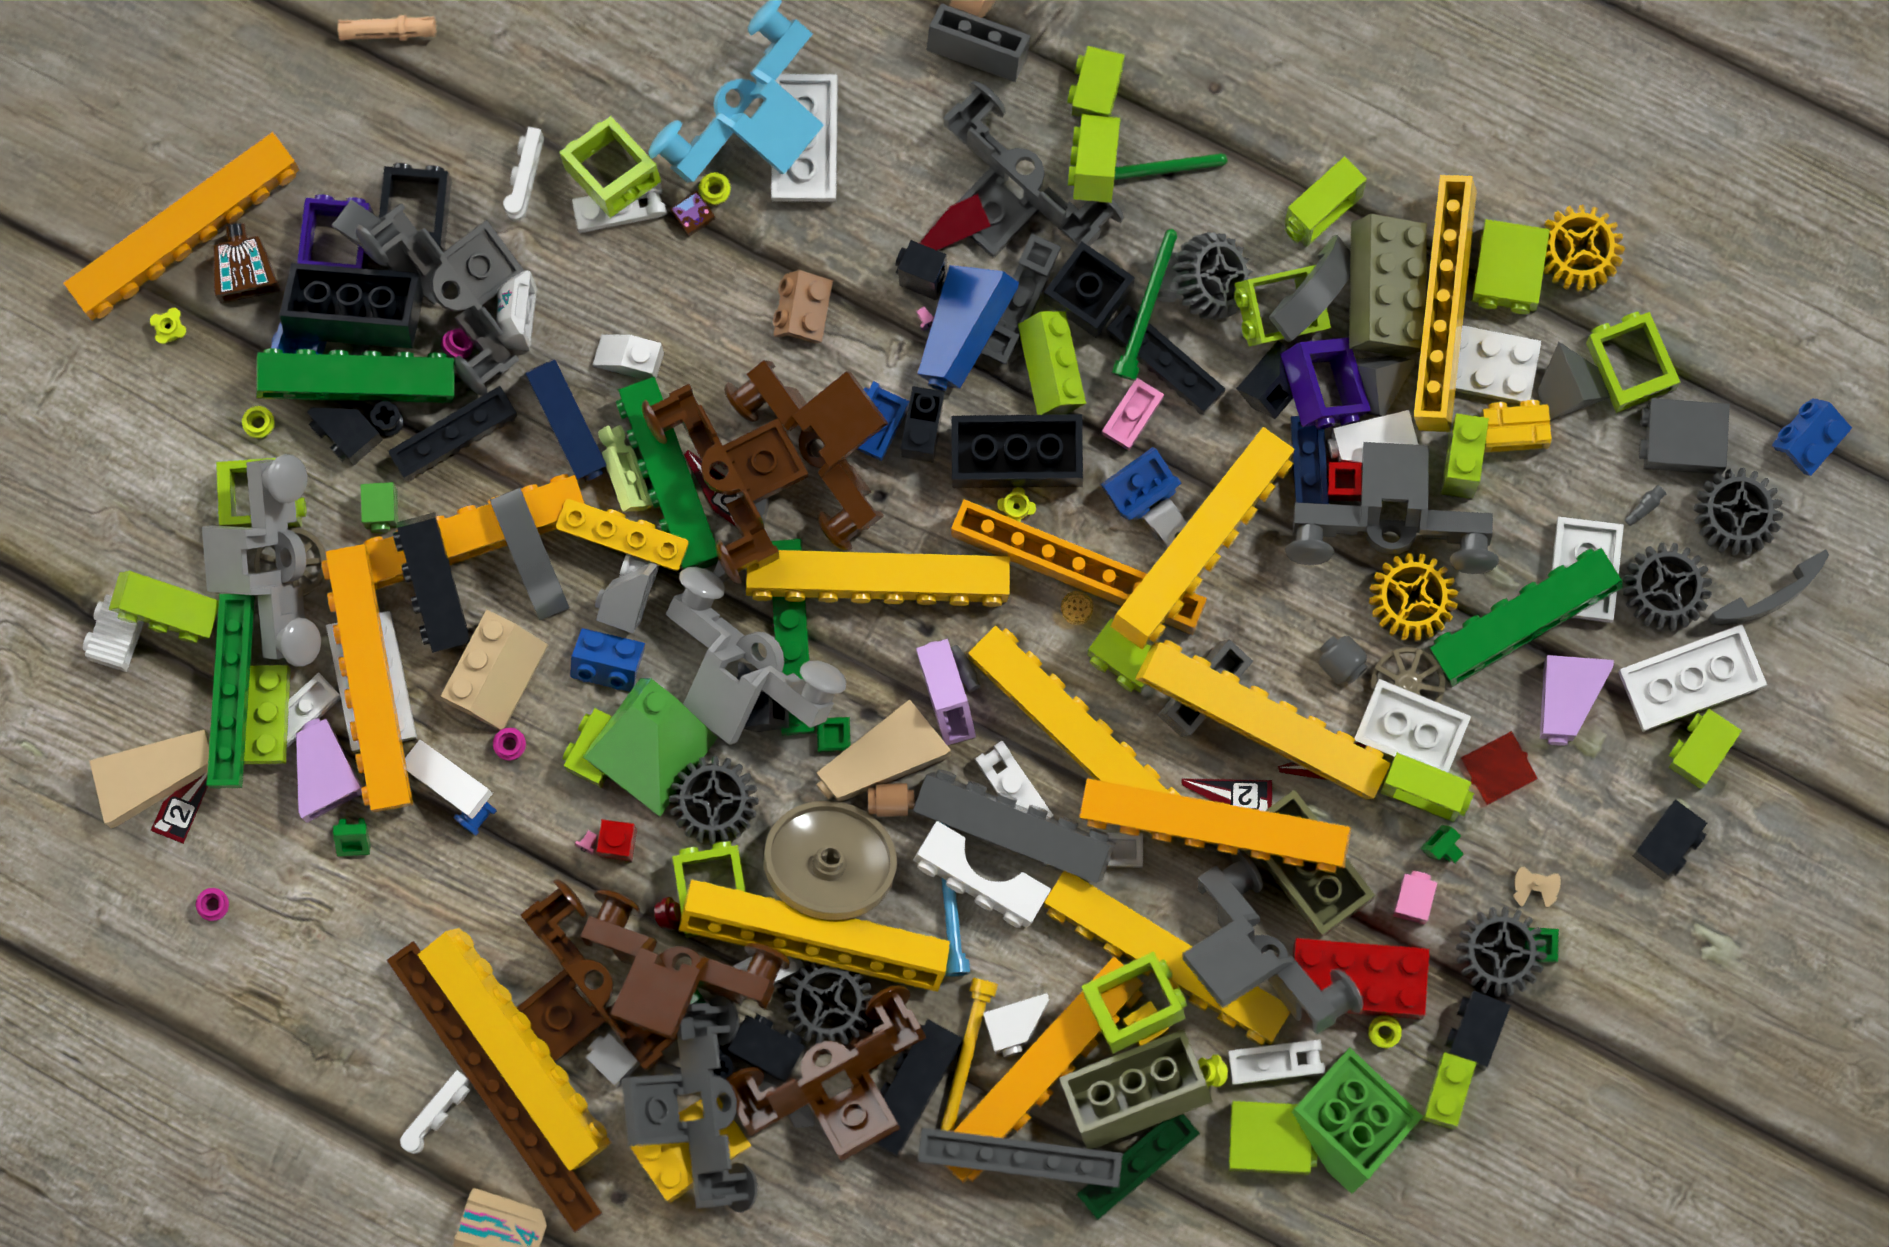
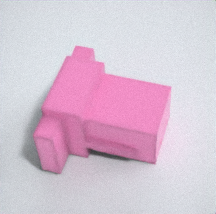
M924 306L917 311V315L922 321L920 325L922 331L931 327L934 319Z
M588 830L580 842H575V846L580 848L581 851L593 855L594 849H592V846L596 841L597 835Z

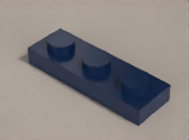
M1291 416V446L1295 449L1292 455L1295 503L1329 504L1324 429L1317 430L1316 426L1302 427L1299 416Z

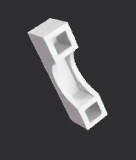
M936 821L913 861L918 863V869L929 876L935 877V875H938L947 881L946 885L957 893L963 894L965 891L976 898L974 900L975 903L988 911L995 909L1004 915L1003 919L1010 925L1020 928L1022 925L1027 928L1034 920L1051 889L1024 872L1004 882H993L983 879L971 869L966 860L964 850L965 837Z

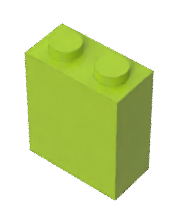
M1485 219L1471 302H1476L1479 307L1485 309H1497L1498 306L1511 308L1510 311L1517 314H1529L1530 311L1535 312L1539 304L1550 229Z
M1456 413L1451 432H1449L1440 494L1473 499L1481 479L1489 418Z
M1232 1101L1228 1171L1309 1175L1311 1167H1317L1318 1155L1292 1113V1110L1298 1104Z

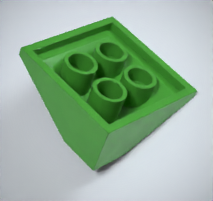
M640 678L584 754L583 758L660 817L670 804L669 797L678 793L671 788L672 784H684L678 777V773L683 772L689 776L691 772L687 764L692 763L696 768L699 764V758L706 755L718 737L676 697L652 678Z
M1350 1047L1292 1110L1293 1115L1326 1170L1351 1194L1372 1176L1423 1117Z

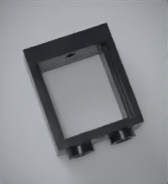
M395 163L393 167L384 166L379 218L391 210L394 180L439 184L434 232L428 233L444 252L452 185L449 171H444L443 167L435 165L425 166V169H416L405 163Z

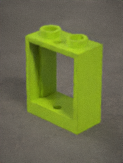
M612 116L603 122L595 124L589 132L579 139L571 141L560 151L565 170L609 218L661 182L656 163ZM615 139L638 164L603 188L581 163Z
M1344 156L1288 206L1284 224L1287 227L1285 229L1287 235L1295 243L1301 242L1307 248L1363 197L1367 178Z
M1316 265L1235 283L1234 298L1241 311L1243 320L1241 329L1244 338L1248 342V347L1285 339L1280 331L1264 335L1254 287L1294 279L1297 290ZM1327 308L1298 336L1330 329L1331 325Z
M1639 311L1624 316L1621 319L1622 322L1614 326H1610L1609 323L1597 326L1591 330L1592 334L1587 339L1586 345L1595 365L1600 371L1616 413L1649 401L1651 398H1657L1675 391L1680 384L1679 377L1650 312L1640 315ZM1643 327L1664 375L1622 390L1602 343Z
M276 458L216 462L219 526L252 528L251 515L236 516L235 473H246V462L266 459L275 460ZM300 497L295 501L297 521L287 523L288 527H302L301 517H306L307 515L305 497Z
M1398 752L1394 757L1380 792L1383 795L1451 822H1455L1458 815H1465L1474 795L1473 792L1469 791L1471 781Z
M730 841L712 844V849L699 851L698 847H689L679 850V855L672 856L681 914L687 895L683 865L731 857L736 889L746 892L738 845L732 846ZM685 932L687 938L701 936Z
M1154 951L1081 986L1084 997L1112 1053L1118 1052L1185 1019L1183 1007L1187 1006L1185 998L1179 987L1173 990L1168 980L1173 977L1165 959L1158 961ZM1152 969L1170 1006L1118 1031L1100 994Z

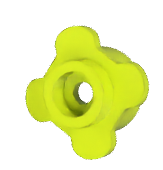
M170 308L167 313L151 316L150 324L156 330L155 339L158 343L166 344L168 341H174L186 335L187 330L180 321L181 313L178 309ZM167 323L171 324L169 329L165 328Z
M1020 487L1014 488L1005 498H1000L997 502V507L1000 511H1004L1007 517L1019 522L1027 515H1033L1036 511L1035 503L1029 501L1025 495V490ZM1015 504H1019L1020 508L1014 509L1013 506Z
M1214 1054L1209 1059L1200 1058L1198 1060L1208 1088L1210 1086L1220 1087L1225 1083L1228 1074L1227 1066L1219 1055Z

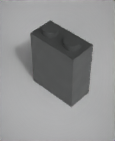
M1651 398L1647 408L1642 407L1640 421L1641 427H1646L1645 439H1640L1639 459H1644V469L1706 474L1719 473L1722 475L1727 468L1730 404Z

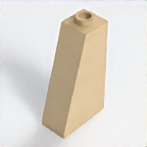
M909 699L819 770L817 776L820 782L816 785L828 800L834 797L837 802H843L867 792L868 788H874L876 784H887L941 762L951 756V749Z
M205 729L89 760L104 824L109 828L117 827L207 773L210 735Z

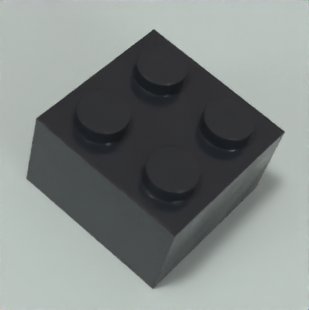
M1081 241L1044 291V303L1056 311H1066L1067 319L1097 338L1134 288L1135 277Z

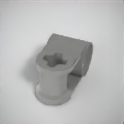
M1169 498L1162 501L1141 518L1148 531L1160 542L1165 550H1167L1187 524L1178 508Z

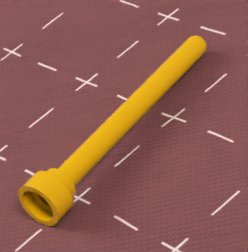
M972 978L969 991L972 992L971 998L974 1001L940 1130L954 1131L986 1004L990 1003L992 997L995 998L998 988L996 983Z

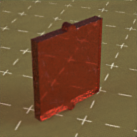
M1512 731L1461 757L1471 777V785L1476 786L1486 806L1538 779L1527 760L1528 753L1522 751Z

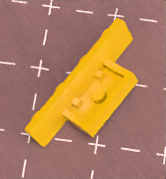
M571 499L565 500L556 524L557 530L674 571L680 569L689 545L687 539L658 530L656 525L639 519L635 522L626 519V515L616 510L607 509L606 512Z

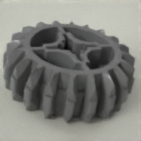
M1207 232L1202 235L1193 236L1188 242L1181 245L1182 251L1174 255L1178 263L1171 267L1177 272V276L1172 281L1178 283L1179 286L1175 294L1183 295L1184 298L1181 305H1190V313L1199 314L1200 319L1210 318L1211 320H1219L1230 317L1237 310H1240L1234 298L1235 283L1248 280V276L1254 272L1247 269L1246 263L1250 259L1243 258L1242 252L1244 247H1235V239L1226 238L1225 234Z
M1731 468L1725 471V478L1721 474L1716 473L1713 476L1714 483L1706 481L1703 485L1705 491H1699L1696 496L1702 503L1695 504L1693 510L1702 515L1697 516L1694 521L1695 524H1705L1699 531V534L1701 536H1705L1708 533L1711 534V538L1707 542L1710 546L1714 545L1716 540L1720 542V553H1723L1727 546L1731 547L1732 556H1737L1740 547H1742L1745 555L1751 554L1752 546L1756 550L1761 551L1764 548L1763 541L1771 543L1774 539L1771 532L1777 533L1781 528L1775 521L1781 520L1783 513L1774 509L1781 507L1783 503L1779 499L1772 500V497L1777 494L1778 490L1777 488H1771L1770 490L1765 488L1769 483L1768 478H1764L1761 483L1756 481L1758 477L1757 471H1753L1749 478L1746 477L1745 468L1739 469L1737 477H1735L1734 471ZM1735 488L1732 501L1713 504L1714 498L1719 493ZM1747 491L1759 500L1763 509L1748 500ZM1738 501V506L1742 508L1741 511H1745L1739 522L1735 513H1732ZM1714 515L1729 524L1730 533L1717 523ZM1756 519L1763 520L1762 527L1758 531L1742 536V530L1746 522H1755Z
M1659 543L1658 553H1656L1652 546H1648L1645 549L1646 556L1637 553L1635 556L1637 564L1629 563L1627 566V570L1631 574L1625 575L1623 582L1632 586L1624 588L1622 592L1623 595L1633 596V598L1627 601L1626 606L1632 608L1637 605L1638 609L1633 616L1639 618L1642 614H1645L1647 616L1644 621L1645 626H1649L1652 620H1656L1657 630L1661 631L1665 622H1667L1670 631H1675L1678 620L1680 625L1686 628L1689 625L1688 617L1697 621L1700 617L1697 610L1705 611L1708 607L1707 603L1702 599H1710L1712 592L1704 589V587L1710 586L1712 579L1701 577L1707 573L1708 567L1702 566L1697 568L1696 565L1701 560V557L1697 555L1690 560L1687 557L1691 551L1688 547L1684 549L1682 554L1677 553V543L1672 544L1670 552L1667 551L1665 543ZM1662 563L1674 564L1683 569L1684 572L1672 573ZM1652 567L1654 571L1652 576L1655 584L1643 592L1641 586L1643 572ZM1664 581H1667V584L1669 582L1673 585L1676 584L1671 593H1667V590L1666 592L1662 589L1658 590ZM1692 582L1693 595L1691 602L1683 608L1680 602L1682 600L1680 589L1687 583ZM1661 600L1666 603L1669 609L1672 608L1673 611L1658 609L1650 602Z
M712 756L711 766H707L704 757L699 758L701 768L697 770L692 763L687 764L691 774L687 776L683 772L678 773V777L684 784L673 783L671 786L680 795L669 797L670 803L680 805L671 809L672 816L683 815L677 820V827L681 828L689 824L685 835L691 837L698 831L696 838L698 843H702L705 836L709 835L710 845L716 843V835H721L723 842L729 841L726 833L732 831L736 838H739L741 836L737 829L739 824L745 829L750 828V823L744 817L755 818L757 815L756 811L748 808V806L759 804L758 798L748 797V795L757 791L756 785L745 786L752 779L750 773L739 777L743 766L737 764L730 770V758H726L723 765L719 766L718 756ZM710 776L708 786L704 791L689 795L691 788L699 780ZM720 776L733 781L738 786L741 796H733L732 793L723 792L720 788ZM715 786L716 793L722 802L721 804L717 802L718 806L714 807L713 815L711 806L706 801V798H710V795L714 794ZM687 805H695L696 808L705 809L707 811L708 825L696 821L689 814ZM740 806L732 819L718 825L720 814L724 810Z
M1494 907L1489 909V919L1481 911L1478 912L1476 916L1480 924L1477 925L1474 921L1468 920L1466 925L1472 933L1461 931L1459 934L1460 938L1468 942L1456 945V950L1466 952V955L1457 958V963H1468L1469 965L1462 970V975L1467 976L1473 972L1475 976L1470 981V985L1475 986L1479 980L1483 981L1484 985L1481 988V992L1484 994L1488 991L1490 985L1495 986L1493 992L1495 997L1500 996L1501 987H1505L1508 996H1513L1514 984H1516L1521 992L1525 991L1526 985L1523 979L1525 978L1529 983L1534 984L1537 979L1530 971L1541 973L1544 969L1535 960H1545L1547 957L1546 953L1537 951V948H1542L1546 945V941L1542 939L1534 940V937L1541 933V929L1537 927L1529 931L1527 927L1533 921L1531 917H1528L1523 924L1518 920L1522 914L1520 910L1515 912L1513 918H1509L1508 907H1503L1501 917H1497ZM1493 926H1499L1495 941L1492 943L1475 944L1477 936L1482 931ZM1509 927L1516 930L1526 940L1529 950L1522 949V947L1511 943ZM1503 936L1504 949L1510 951L1511 955L1509 957L1506 954L1501 962V967H1499L1500 959H1498V953L1493 952L1491 949L1493 947L1497 949ZM1474 954H1480L1481 957H1486L1492 961L1494 976L1482 970ZM1520 959L1528 960L1525 968L1520 973L1504 978V971L1508 962L1519 961Z
M810 962L813 972L808 974L805 968H799V973L804 979L800 981L792 977L790 982L797 987V990L786 989L785 995L794 998V1001L784 1003V1008L786 1010H795L794 1013L787 1016L788 1022L800 1021L793 1029L796 1034L807 1029L803 1038L806 1042H809L813 1035L817 1036L816 1044L823 1042L824 1038H829V1041L835 1042V1037L840 1036L843 1045H847L846 1033L850 1031L853 1037L858 1038L860 1034L855 1026L858 1024L862 1028L868 1027V1022L862 1019L861 1016L866 1015L864 1004H867L872 998L870 995L863 996V993L869 991L871 985L870 983L858 984L865 977L864 974L857 973L852 977V971H843L827 965H823L824 968L818 969L817 963ZM823 977L838 978L826 990L810 985ZM847 983L851 985L856 993L857 1005L855 1012L848 1009L841 1002V996ZM804 994L817 1003L815 1017L811 1023L802 1012V998ZM835 994L834 1000L839 1009L835 1008L832 1010L830 1008V1011L824 1010L823 1012L824 1004L818 996L821 998L827 996L829 998V995ZM831 1016H839L848 1020V1022L838 1028H820L822 1023Z

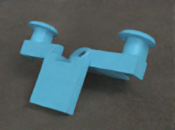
M769 0L756 12L748 26V33L750 35L759 31L771 42L764 51L765 56L750 73L756 79V84L746 79H735L726 82L715 95L714 110L716 116L702 134L695 136L689 144L678 134L682 122L675 120L665 126L652 141L648 150V155L651 159L660 154L672 165L670 168L686 182H694L734 132L780 174H785L824 124L775 81L812 36V33L797 19L788 20L777 10L782 0ZM730 89L736 90L740 95V103L735 108L730 107L725 100L726 94ZM762 98L764 102L751 118L743 113L754 99Z

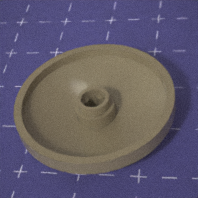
M815 801L789 810L776 821L766 840L763 864L770 886L778 897L791 908L814 918L843 920L865 914L885 898L894 880L897 857L894 843L887 830L869 813L847 803Z

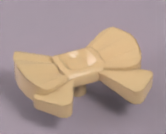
M1520 867L1514 879V887L1517 892L1513 894V897L1520 906H1524L1531 890L1540 891L1545 907H1550L1557 900L1556 896L1559 893L1561 884L1560 876L1557 873L1549 876L1532 874L1525 867Z

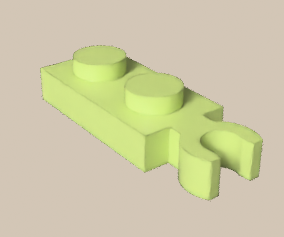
M618 425L611 429L610 426H606L599 430V439L607 448L602 452L622 512L643 511L653 506L645 480L638 466L634 449H632V446L625 445L623 427Z

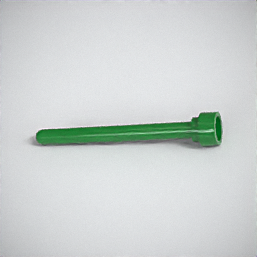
M1220 153L1119 166L1115 168L1114 180L1220 167L1227 164L1228 158L1225 154Z
M1168 229L1164 234L1124 356L1120 355L1119 361L1115 360L1111 373L1132 381L1137 379L1140 368L1137 367L1139 361L1136 359L1177 239V232L1174 229Z

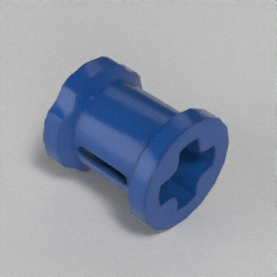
M486 802L473 819L463 812L460 815L456 814L453 818L466 830L477 836L479 833L478 828L490 814L494 815L497 810Z

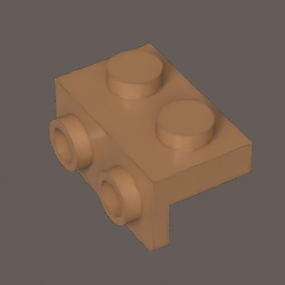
M801 270L785 274L779 284V306L773 317V325L775 326L774 336L779 338L791 336L815 344L821 343L833 280Z

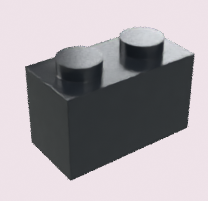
M910 240L907 249L901 248L895 262V266H898L896 274L899 275V285L936 300L948 272L947 254Z
M1675 799L1632 856L1664 880L1670 873L1676 877L1687 862L1683 858L1690 847L1696 850L1707 836L1702 831L1707 822Z
M1473 991L1469 998L1463 996L1456 1014L1462 1017L1457 1029L1451 1027L1445 1042V1046L1450 1048L1448 1054L1477 1062L1475 1067L1485 1071L1489 1066L1511 1005Z
M756 1014L755 1018L746 1015L728 1048V1052L784 1083L790 1081L807 1050L806 1046L801 1044L803 1038L787 1029L784 1034L772 1029L774 1023L759 1014Z

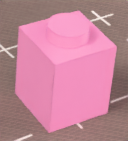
M1412 871L1411 875L1405 874L1402 878L1393 917L1425 925L1428 921L1437 882L1431 881V876L1426 873Z

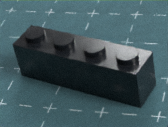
M433 512L397 522L398 532L393 533L397 552L404 551L407 563L401 564L406 583L412 582L416 593L410 595L414 613H421L424 625L419 626L423 644H430L432 653L469 643L468 627L436 513Z
M927 1019L924 1025L920 1024L926 1038L914 1044L908 1055L903 1052L901 1053L893 1068L897 1072L891 1084L886 1081L880 1090L900 1129L875 1142L874 1145L897 1158L963 1043L962 1037Z

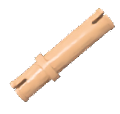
M399 15L398 18L338 21L340 41L399 38L400 41H405L410 37H436L435 16L407 18L406 15Z

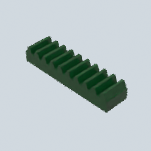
M1184 1113L1161 1122L1122 1155L1119 1187L1088 1184L1076 1196L1097 1221L1100 1220L1189 1143L1194 1141L1200 1135V1132Z

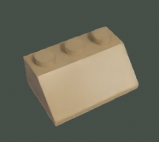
M486 609L444 688L441 698L446 704L498 730H502L510 720L549 645L519 625Z

